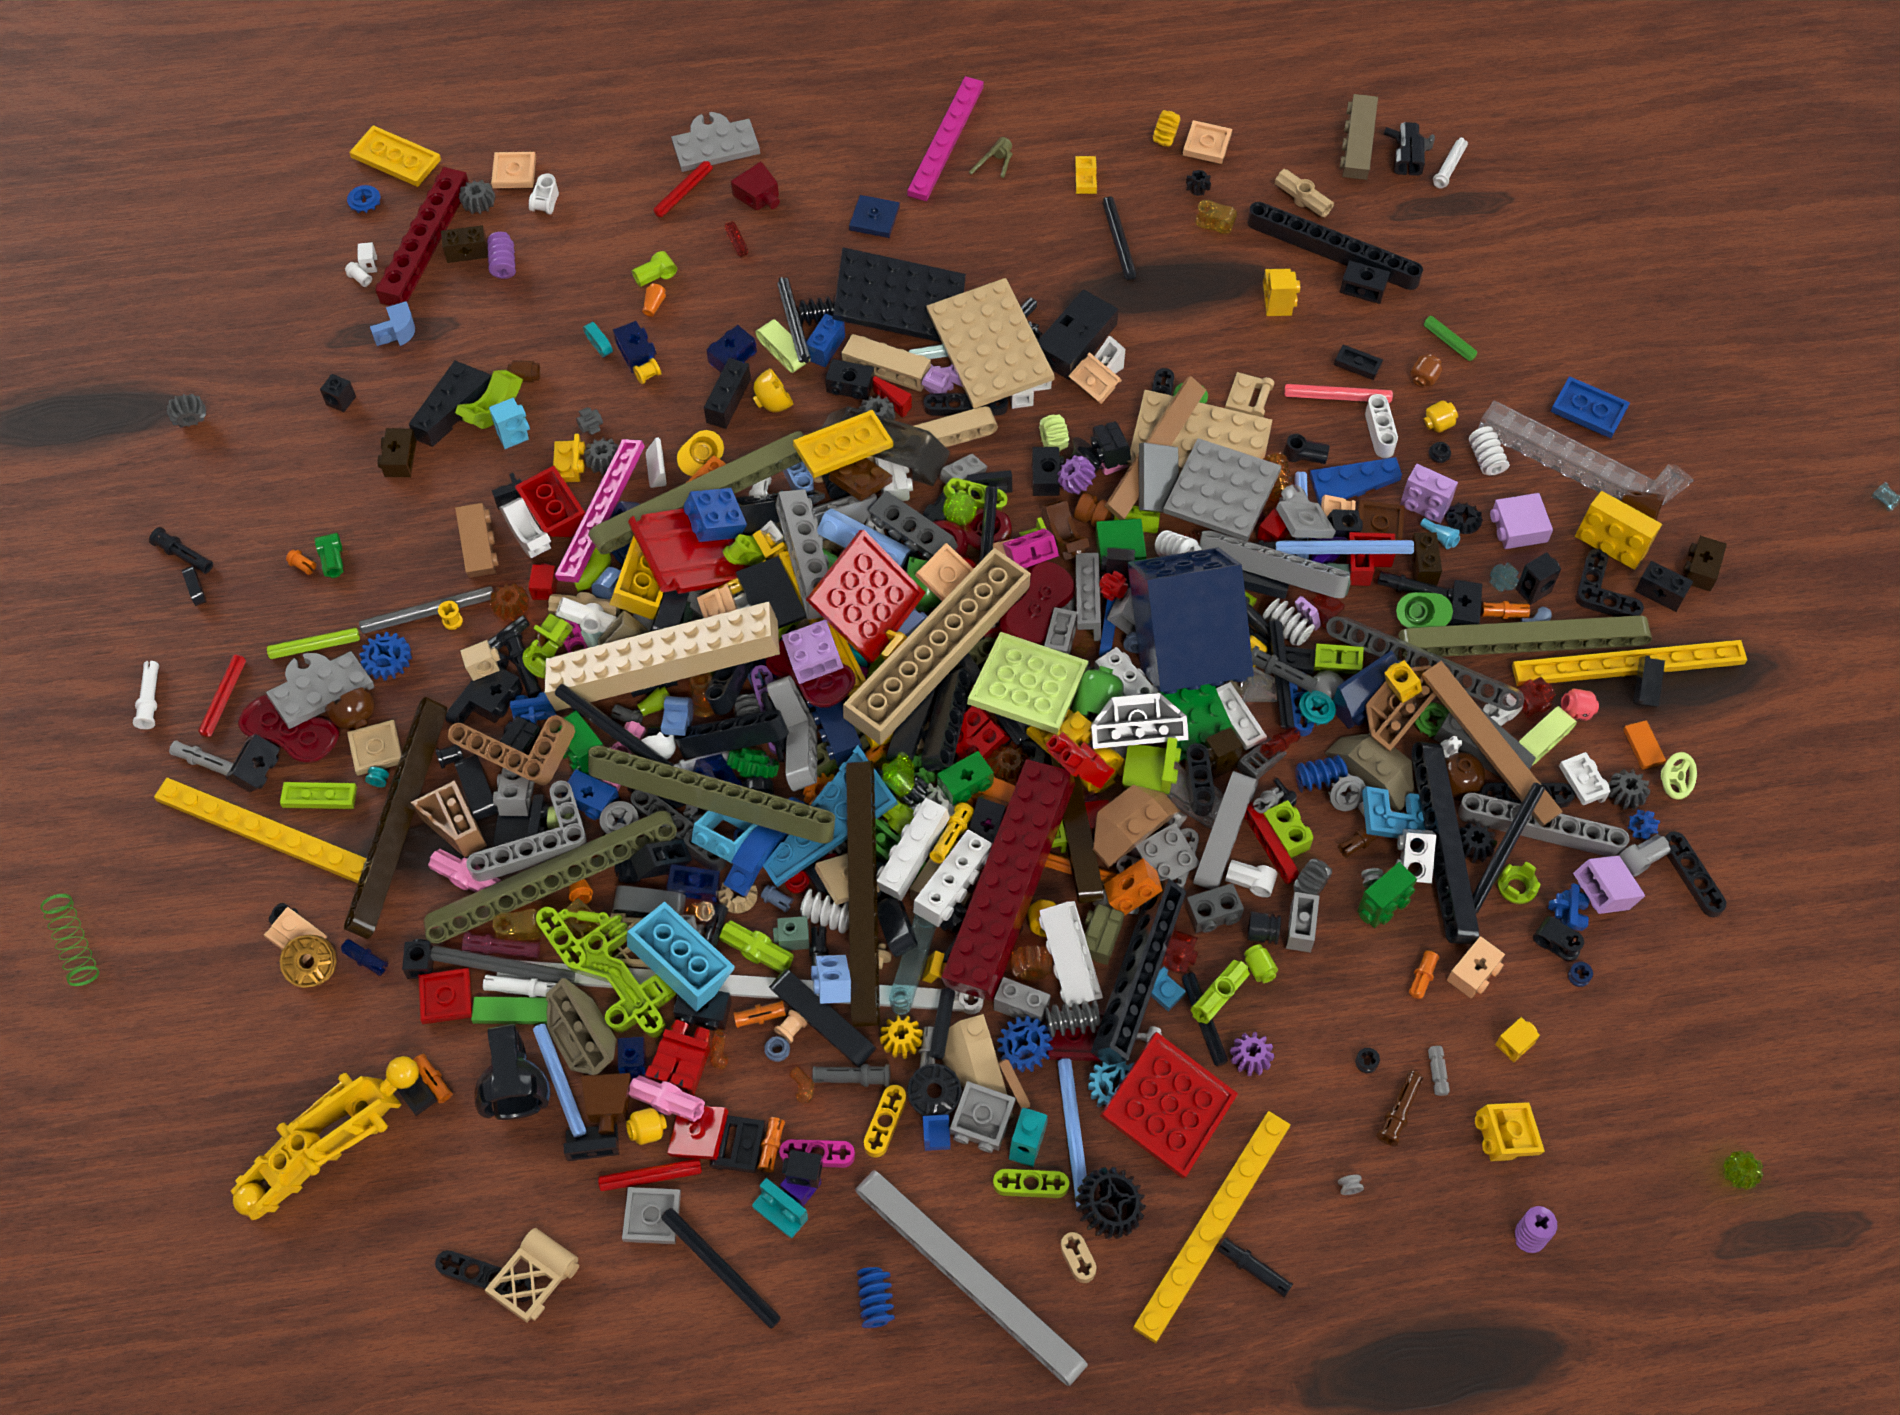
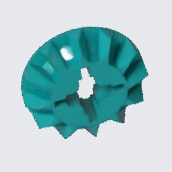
M1315 690L1312 693L1306 692L1301 697L1298 706L1301 710V716H1305L1308 719V723L1314 722L1317 726L1329 723L1334 718L1336 712L1333 700L1327 694ZM1313 706L1322 707L1319 712L1311 710Z

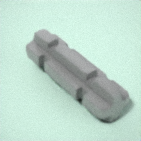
M1431 1046L1428 1053L1431 1060L1432 1079L1435 1083L1434 1092L1437 1096L1448 1095L1450 1090L1449 1083L1446 1082L1448 1077L1445 1059H1442L1444 1056L1442 1046Z

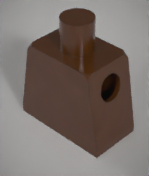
M1627 490L1622 500H1618L1657 521L1665 496Z
M630 1073L581 1076L586 1114L590 1123H599L598 1133L600 1135L614 1134V1122L626 1121L631 1099L629 1095V1085L632 1081Z

